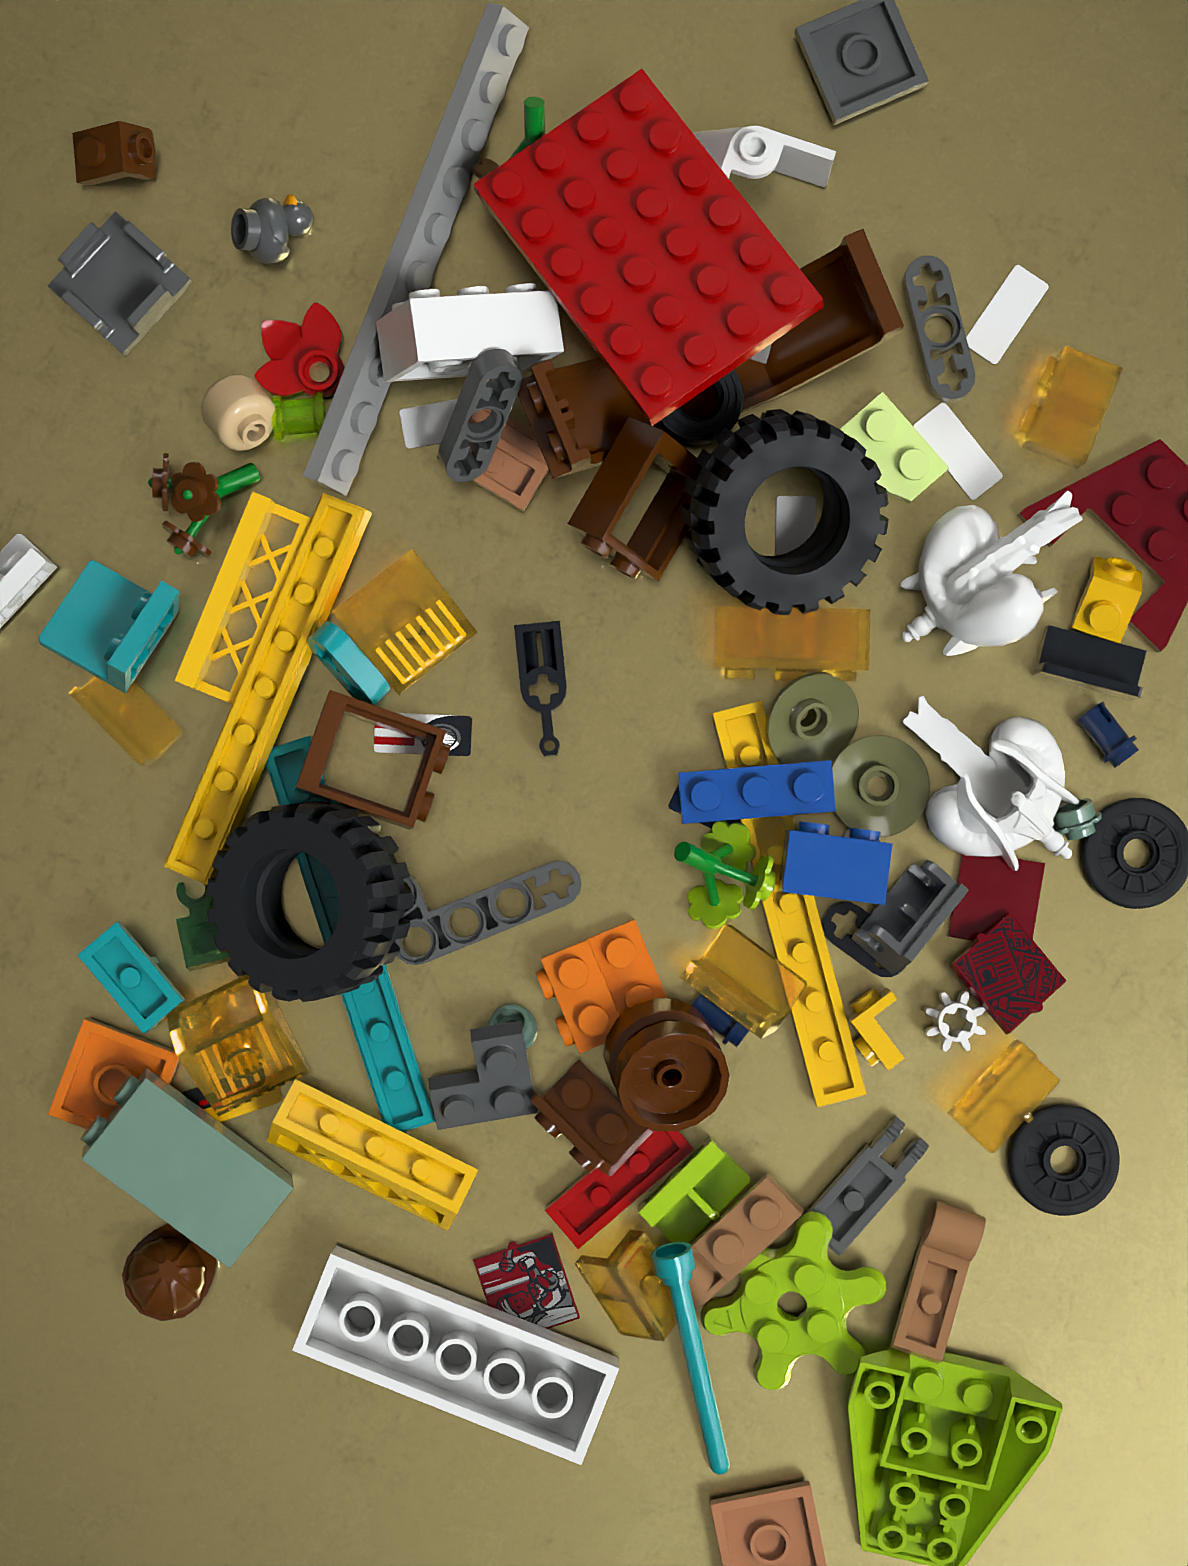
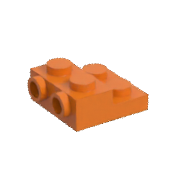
M635 919L541 957L544 968L535 972L546 1000L556 997L563 1016L556 1018L555 1022L565 1046L568 1047L576 1044L579 1054L605 1044L606 1036L617 1018L634 1005L655 998L667 999Z

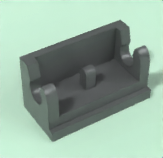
M926 860L921 867L913 863L888 891L885 905L878 904L851 939L894 975L915 959L969 889L962 883H957L942 868L930 860Z

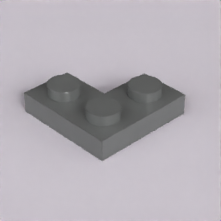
M521 1021L470 1029L477 1070L428 1078L429 1093L438 1130L538 1113L537 1107L529 1100L535 1094Z

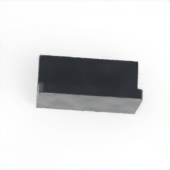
M1048 625L1044 630L1033 675L1131 701L1142 696L1143 687H1139L1138 683L1147 651Z

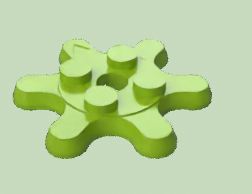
M811 1211L799 1217L795 1224L793 1239L787 1246L780 1249H771L769 1247L764 1249L739 1273L741 1280L737 1292L726 1298H715L708 1301L703 1306L701 1312V1323L710 1334L725 1336L733 1332H742L749 1334L755 1339L760 1353L754 1366V1377L756 1382L766 1390L776 1391L784 1388L791 1379L794 1362L806 1354H815L823 1357L838 1374H855L860 1357L865 1356V1349L860 1342L849 1334L846 1327V1317L857 1306L872 1305L879 1302L886 1292L885 1277L878 1269L861 1267L856 1270L844 1271L831 1263L828 1258L827 1247L832 1238L833 1227L827 1216L820 1212ZM786 1292L799 1293L807 1303L806 1310L800 1313L798 1317L785 1313L780 1306L778 1307V1299L782 1294Z

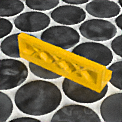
M252 491L174 681L233 704L311 521L310 517L278 505L272 499ZM274 514L298 524L299 526L292 543L272 552L265 535L272 515ZM262 542L266 555L255 559ZM287 554L280 570L275 558ZM269 561L277 578L272 591L253 598L246 582L251 568ZM243 590L247 601L236 605L239 595ZM267 601L263 614L260 616L256 605ZM250 608L257 623L256 631L252 638L234 645L227 629L230 617L233 614ZM222 637H224L228 648L216 652ZM249 647L241 663L237 651ZM231 654L238 671L231 691L228 692L204 682L211 663Z
M297 1079L294 1080L277 1112L266 1140L446 1231L449 1230L478 1172V1169Z

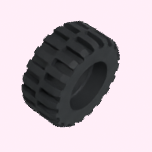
M782 409L767 410L765 418L762 419L754 414L738 419L740 429L733 433L725 427L713 437L719 445L711 454L702 449L694 461L702 467L697 478L693 476L687 477L684 491L692 497L691 503L682 505V521L690 526V531L685 534L689 549L698 556L697 563L703 571L731 596L738 598L745 605L758 611L765 607L775 615H789L792 612V607H795L802 614L818 611V601L821 599H825L831 605L845 597L842 591L845 585L850 582L857 587L867 576L861 569L868 559L876 562L882 548L875 544L877 535L887 534L889 519L880 514V508L886 507L889 501L887 489L876 482L882 476L876 462L865 456L866 449L856 439L845 434L844 431L808 413L796 410L793 414H789ZM791 467L810 469L819 477L824 496L822 515L815 531L802 545L788 553L776 556H763L757 553L748 544L745 533L746 511L754 492L767 478L781 470Z
M330 801L273 806L271 810L259 811L246 819L245 826L235 827L227 836L226 844L230 848L218 850L212 863V867L217 869L218 872L216 878L208 879L206 894L213 896V908L207 909L209 924H216L219 936L214 937V942L219 952L229 953L232 959L228 962V966L238 977L250 976L248 984L251 988L260 993L272 991L273 997L278 1000L288 1002L298 999L302 1002L315 1001L359 989L361 984L370 983L383 974L382 965L393 963L401 951L400 946L395 941L396 939L407 937L411 924L410 920L404 919L405 909L413 907V892H405L403 879L410 877L406 862L397 863L394 853L399 851V847L391 836L380 837L378 835L381 825L372 817H358L359 813L356 808L344 804L332 805ZM301 852L313 856L326 867L335 882L339 896V916L335 930L326 944L319 949L303 942L292 931L285 919L281 905V886L285 872L291 862Z

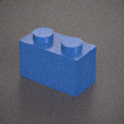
M799 821L798 831L786 830L778 891L885 905L893 843L880 842L881 832L850 828L849 838L829 835L830 825Z

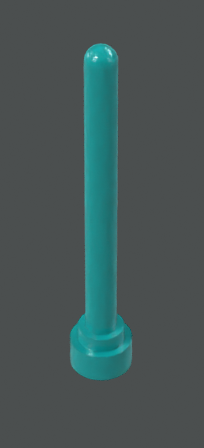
M672 1242L654 1249L651 1253L655 1275L658 1278H662L664 1285L669 1286L709 1465L715 1474L722 1475L729 1470L730 1461L689 1281L693 1277L692 1271L696 1265L689 1243Z

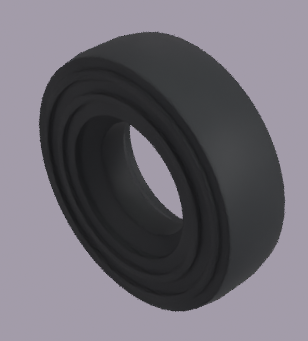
M732 370L712 384L717 394V405L713 412L705 417L696 418L687 415L679 407L658 422L661 428L674 439L692 445L715 442L713 437L725 427L731 431L740 417L744 402L743 387L735 370Z

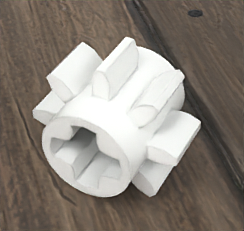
M962 990L958 995L957 1001H952L944 991H940L939 999L941 1004L936 1009L931 1007H924L923 1009L927 1015L932 1016L933 1025L927 1027L924 1030V1034L926 1036H934L939 1033L943 1036L940 1042V1049L947 1052L951 1047L952 1041L959 1042L965 1051H970L968 1038L974 1033L978 1035H985L986 1033L982 1027L977 1026L976 1019L977 1016L982 1015L986 1010L983 1006L970 1008L966 1005L969 1000V992ZM959 1007L961 1008L959 1016L966 1020V1024L963 1029L954 1028L952 1033L948 1034L949 1026L942 1022L945 1013L955 1014Z

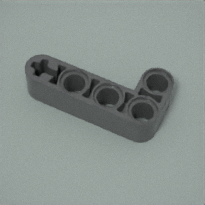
M553 861L432 911L420 883L416 877L410 874V877L404 878L403 881L409 885L411 892H413V907L405 909L404 919L410 920L409 929L411 927L425 929L430 935L431 946L426 954L417 956L412 955L406 950L403 942L404 938L396 939L395 943L400 946L401 950L397 956L407 964H424L562 908L573 902L580 893V874L568 862ZM553 869H558L561 875H571L573 883L567 886V896L559 898L555 891L544 894L540 898L546 906L535 909L533 893L524 880L535 877V885L538 887L551 880L549 872ZM504 889H518L525 896L526 907L519 916L507 917L498 909L497 899ZM465 907L470 908L476 913L479 921L478 929L471 936H460L451 928V915L456 909Z

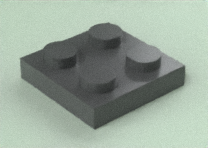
M859 0L795 29L794 34L834 125L927 86L929 82L894 0Z

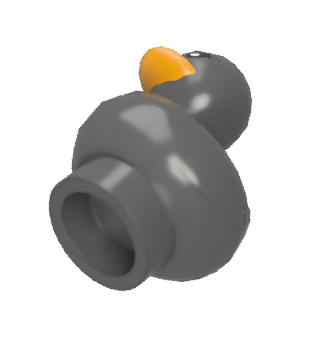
M293 194L286 196L283 207L279 201L270 197L258 199L249 209L239 208L235 211L231 223L232 242L236 249L248 250L259 262L265 264L280 262L290 254V249L287 247L288 234L299 236L307 233L314 221L313 213L304 202L296 201Z

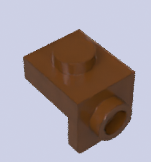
M116 121L72 133L77 183L92 186L128 176L142 180L155 178V146L152 131L149 128Z

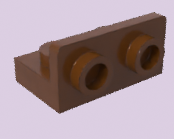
M580 1060L570 1068L544 1097L536 1092L529 1099L540 1110L534 1117L536 1121L554 1138H557L562 1133L574 1145L569 1154L590 1174L597 1168L603 1173L612 1176L653 1133L651 1129L636 1124L623 1110L619 1098Z

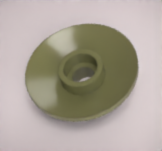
M809 673L791 681L778 693L768 711L765 731L772 753L784 764L833 761L848 746L855 734L859 719V706L856 695L845 681L830 673ZM809 710L807 717L801 720L803 715Z
M876 735L859 739L848 745L838 755L832 765L835 813L849 828L881 832L880 837L892 836L912 826L925 810L930 794V778L927 767L921 756L910 745L897 738ZM873 777H880L886 783V791L879 797L872 795L868 790V783Z

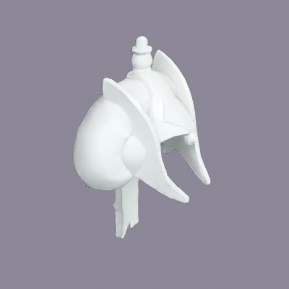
M1067 490L1061 498L1046 510L1038 511L1007 536L1000 538L996 522L984 509L976 505L957 506L946 512L936 521L926 536L919 560V572L901 582V587L905 589L922 591L927 603L925 607L926 612L922 616L916 617L911 625L909 623L906 625L908 630L902 633V639L905 642H910L913 638L919 641L921 636L928 635L932 629L938 627L953 636L943 650V655L952 656L971 651L979 646H1004L1017 642L1027 636L1036 627L1044 611L1043 603L1058 591L1055 588L1040 592L1039 589L1034 587L1033 582L1029 578L1012 573L1021 564H1036L1037 560L1032 555L1038 554L1040 547L1048 544L1083 520L1078 508H1070L1072 493Z
M924 696L917 697L918 714L910 711L908 717L903 720V723L931 748L940 753L941 760L947 762L961 777L958 784L945 786L935 792L927 804L925 814L928 826L938 841L948 849L965 856H1002L1013 871H1017L1019 868L1014 851L1034 840L1044 843L1047 850L1054 852L1055 857L1061 855L1063 859H1069L1072 856V850L1067 847L1069 842L1067 840L1064 841L1062 834L1054 830L1053 818L1058 811L1061 800L1073 805H1078L1080 801L1064 788L1065 770L1062 753L1051 732L1034 719L1021 716L1008 718L994 729L989 739V756H987L979 746L975 745L966 735L960 732L952 722L942 718L927 703Z

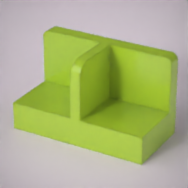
M709 1135L637 1206L638 1213L652 1227L656 1226L671 1242L689 1243L711 1220L716 1222L720 1218L719 1212L750 1183V1177Z

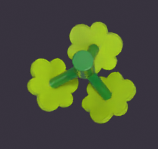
M717 821L712 826V832L703 836L701 840L702 849L688 842H681L675 848L674 856L677 861L702 872L705 886H696L689 891L688 901L691 906L688 909V914L692 920H702L703 925L709 929L720 928L726 923L727 919L737 918L741 913L739 904L742 900L743 906L754 910L759 901H766L774 890L776 873L771 871L774 860L772 856H761L755 869L751 873L747 872L748 861L755 858L756 850L749 843L750 832L744 824L736 822L729 826L726 821ZM720 873L746 883L745 897L740 886L735 884L725 885L722 880L715 879L714 875Z

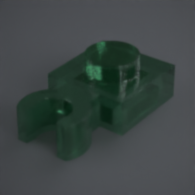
M184 882L177 883L176 887L177 897L189 909L190 916L176 919L186 968L189 971H194L229 962L232 959L229 953H220L214 942V937L219 936L216 924H209L207 909L213 908V896L206 894L207 885L204 884L205 892L200 898L192 899L189 896L187 885Z

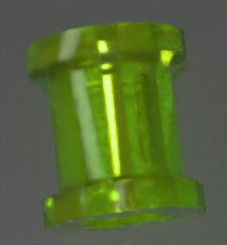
M315 392L313 398L282 400L280 395L272 396L271 401L275 405L272 423L276 442L284 441L288 435L314 433L319 435L327 415L323 392Z

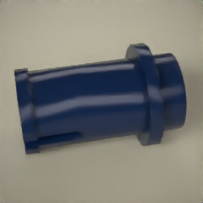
M1102 701L1080 717L1077 722L1079 725H1082L1105 755L1101 759L1103 763L1109 761L1116 768L1139 751L1133 743L1137 738L1134 735L1129 738Z
M708 985L692 1004L708 1020L710 1027L724 1037L722 1041L724 1045L729 1041L737 1048L755 1024L747 1017L750 1014L748 1011L742 1014L713 992Z

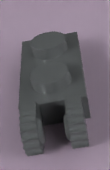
M898 1117L892 1119L870 1146L866 1144L807 1211L820 1212L831 1221L833 1234L828 1247L838 1256L846 1250L905 1183L906 1174L928 1150L929 1145L922 1138H918V1140L913 1141L905 1149L894 1167L881 1157L882 1153L891 1143L897 1140L904 1129L905 1123Z

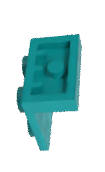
M91 560L40 634L39 643L48 650L126 693L178 614L179 590L161 581L152 594L97 561Z

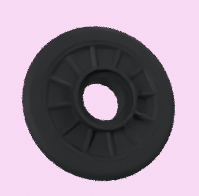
M1146 798L1123 799L1112 803L1100 811L1102 818L1097 823H1094L1096 831L1084 837L1082 843V864L1093 888L1109 902L1130 909L1154 907L1174 896L1188 877V830L1180 817L1162 803ZM1133 839L1145 841L1150 848V859L1141 868L1131 867L1124 859V848Z
M1059 1104L1038 1110L1020 1125L1011 1141L1008 1164L1010 1175L1017 1191L1029 1204L1048 1214L1071 1216L1094 1208L1107 1197L1119 1173L1120 1155L1114 1134L1099 1116L1080 1106ZM1061 1146L1072 1147L1078 1156L1075 1169L1067 1174L1056 1173L1050 1163L1052 1153Z

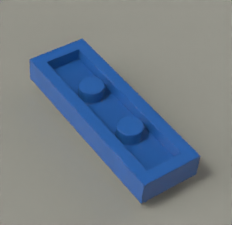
M832 760L678 773L682 824L836 811Z

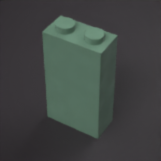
M148 1068L143 1071L138 1079L132 1074L129 1075L112 1098L118 1103L106 1119L98 1115L83 1133L80 1140L86 1143V1145L83 1147L81 1160L225 1266L231 1268L293 1190L292 1175Z

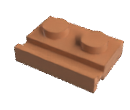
M480 410L474 413L468 422L479 423L485 420L492 410ZM509 416L488 468L481 476L471 480L522 512L527 508L549 471L533 430ZM437 455V460L441 462L439 456Z

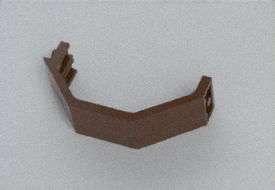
M864 229L844 236L837 248L800 268L823 298L824 307L771 344L766 364L748 359L734 369L743 387L744 402L741 413L777 399L900 334L904 324ZM600 357L560 368H554L551 359L531 366L532 375L523 378L518 392L520 402L553 479L601 465L629 417L652 426ZM712 385L680 408L691 417L700 418L709 415L717 405L715 389ZM658 422L653 425V427L663 430Z

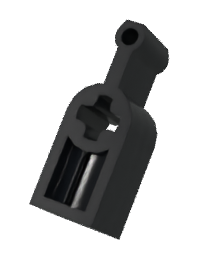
M560 621L514 625L521 694L525 704L534 712L540 713L542 718L543 738L540 740L539 748L544 757L558 756L560 743L554 736L552 712L557 711L563 705L567 695ZM536 634H541L544 666L540 667ZM548 677L550 685H558L559 693L551 694L550 703L541 704L538 696H530V688L538 686V678ZM546 742H554L555 748L552 751L545 750Z

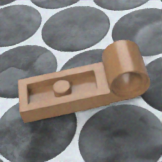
M769 1173L760 1179L695 1241L689 1242L696 1265L692 1271L693 1277L689 1281L695 1309L700 1308L803 1214L802 1207Z
M937 1200L934 1202L925 1223L890 1348L936 1364L943 1361L970 1261L975 1257L982 1240L986 1222L985 1217Z

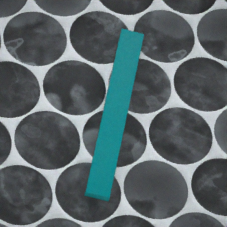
M310 735L273 747L266 767L279 805L324 801L294 790L312 740ZM323 773V774H322V777H321V780H320V783H321V784H324V785H327L326 779H325V776H324V773ZM301 852L296 859L324 944H326L332 936L338 921V891L326 867L313 856ZM385 964L382 965L383 974L374 981L361 984L359 989L341 994L382 1121L401 1132H405L436 1122L422 1072Z

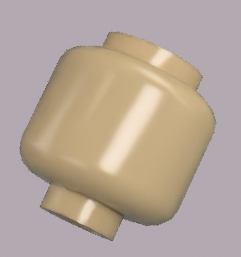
M230 375L217 380L210 386L202 401L201 413L204 423L222 444L229 449L242 451L254 448L266 440L275 427L277 413L274 403L253 379L244 375Z

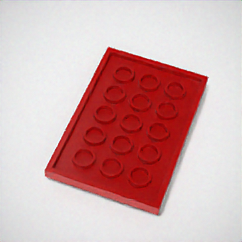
M643 69L628 77L473 184L478 197L652 426L824 307L823 298Z

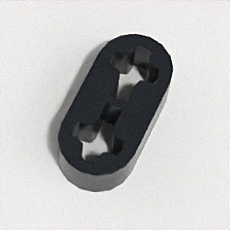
M837 902L825 910L821 918L824 936L830 943L867 970L880 977H893L900 974L906 968L904 967L892 975L883 966L877 967L875 965L876 960L851 939L852 935L844 933L838 938L833 934L837 926L831 920L836 913L845 916L849 911H852L856 915L852 923L855 927L859 928L870 915L864 909L851 902Z

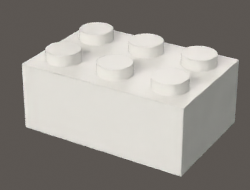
M532 283L509 286L505 289L506 293L489 294L488 287L475 286L458 290V296L441 297L440 290L438 289L411 292L407 301L393 304L392 311L376 321L384 382L466 377L473 361L480 354L491 349L507 350L512 354L521 373L531 370V366L564 352L557 300L549 290L537 291L536 284Z

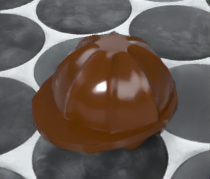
M166 1224L153 1230L138 1242L127 1256L122 1272L125 1295L142 1315L159 1321L184 1318L199 1307L208 1293L215 1274L216 1258L170 1224Z

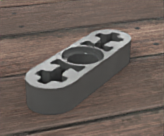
M921 256L912 261L903 276L902 286L928 389L939 401L953 403L963 399L970 392L975 382V370L950 271L941 259L934 256ZM921 268H926L930 276L938 275L940 281L936 282L932 288L934 300L936 303L945 298L947 305H934L923 312L919 311L918 305H926L928 302L924 286L915 287L913 283L920 275ZM942 316L948 319L953 328L951 339L944 343L932 342L926 336L924 330L925 323L929 318ZM954 347L958 348L959 354H952L949 358L953 372H962L964 379L957 384V391H951L948 384H939L938 378L945 372L943 357L932 361L930 353L943 354Z
M488 350L480 354L473 361L438 449V456L447 475L454 481H471L486 471L522 385L523 376L512 354L507 350ZM483 409L492 410L485 420L479 423L468 422L474 413Z

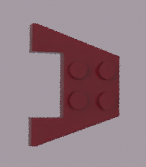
M1159 439L1024 508L1017 515L1025 523L1038 511L1046 510L1061 498L1067 490L1071 492L1070 508H1078L1080 515L1088 511L1161 582L1160 586L1133 612L1128 624L1157 653L1167 646L1188 603V465ZM1065 532L1046 545L1048 547L1052 546Z

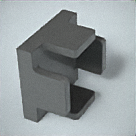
M115 211L100 228L91 222L59 256L58 261L64 267L49 283L48 287L126 357L193 282L156 244L129 220L126 221Z

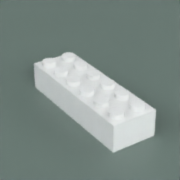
M337 1245L329 1256L292 1351L579 1465H582L619 1371V1357Z

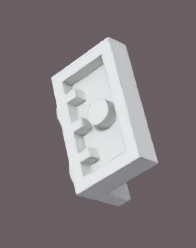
M16 534L0 551V628L57 568L49 558L22 534Z

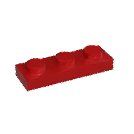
M653 1131L612 1176L603 1173L597 1168L591 1174L587 1172L549 1204L545 1211L575 1247L579 1249L694 1150V1147L680 1131Z

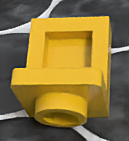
M1095 556L1091 564L1090 578L1072 619V628L1120 644L1142 594V572L1137 570L1132 563L1122 558L1109 557L1104 559Z
M874 987L860 996L851 1004L855 1012L847 1020L860 1036L853 1043L869 1065L872 1067L877 1062H880L889 1071L905 1058L874 1019L877 1014L898 999L888 988L879 993Z

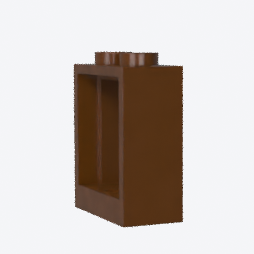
M629 417L567 524L584 536L580 543L582 546L605 559L611 555L613 559L609 565L620 573L636 580L639 573H642L659 581L690 526L682 521V505L691 503L692 497L684 491L687 477L693 476L697 478L702 467L694 462L697 458L665 431ZM654 462L668 474L629 542L625 545L611 533L651 463Z
M329 690L294 790L324 801H330L333 804H344L356 808L359 813L410 830L414 827L416 820L426 821L431 808L434 793L426 791L432 772L441 774L446 764L451 745L443 743L447 730ZM343 714L426 742L403 812L320 783Z

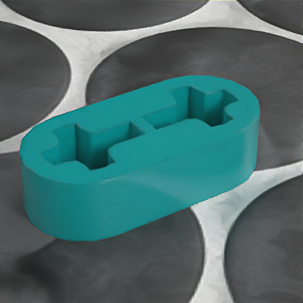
M325 621L307 639L310 649L353 698L376 705L390 691V686L383 675L352 639L337 625Z

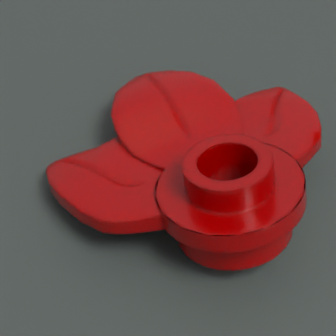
M315 302L307 310L301 326L284 320L263 321L261 324L262 343L271 361L265 363L254 374L259 384L268 392L283 397L302 391L314 398H326L333 395L345 369L341 358L337 354L342 340V333L334 316L324 306ZM317 365H325L329 368V376L322 382L314 381L311 378V371Z

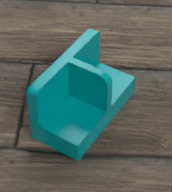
M120 921L114 923L77 955L143 1034L153 1030L165 1016L186 1000L157 966L160 963L155 956L149 957Z

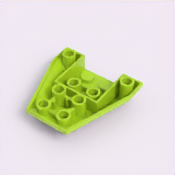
M893 1348L861 1356L848 1399L861 1550L928 1566H966L1049 1454L1063 1409L1062 1403L1008 1366L947 1352L944 1354L943 1361L936 1364Z

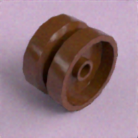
M655 998L634 1005L617 1018L606 1036L603 1056L608 1073L616 1088L623 1110L636 1124L653 1131L677 1132L699 1124L715 1112L726 1095L730 1074L725 1056L719 1043L715 1040L708 1020L695 1006L678 999Z

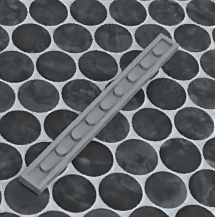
M487 2L304 471L303 477L333 492L347 496L351 483L358 472L359 463L370 434L376 426L378 414L386 393L392 383L384 382L376 321L391 312L393 304L407 301L409 293L425 290L430 287L434 270L443 247L450 236L457 211L463 196L468 190L473 168L477 163L482 148L486 144L488 132L496 111L505 95L506 86L518 55L523 49L529 27L502 5Z

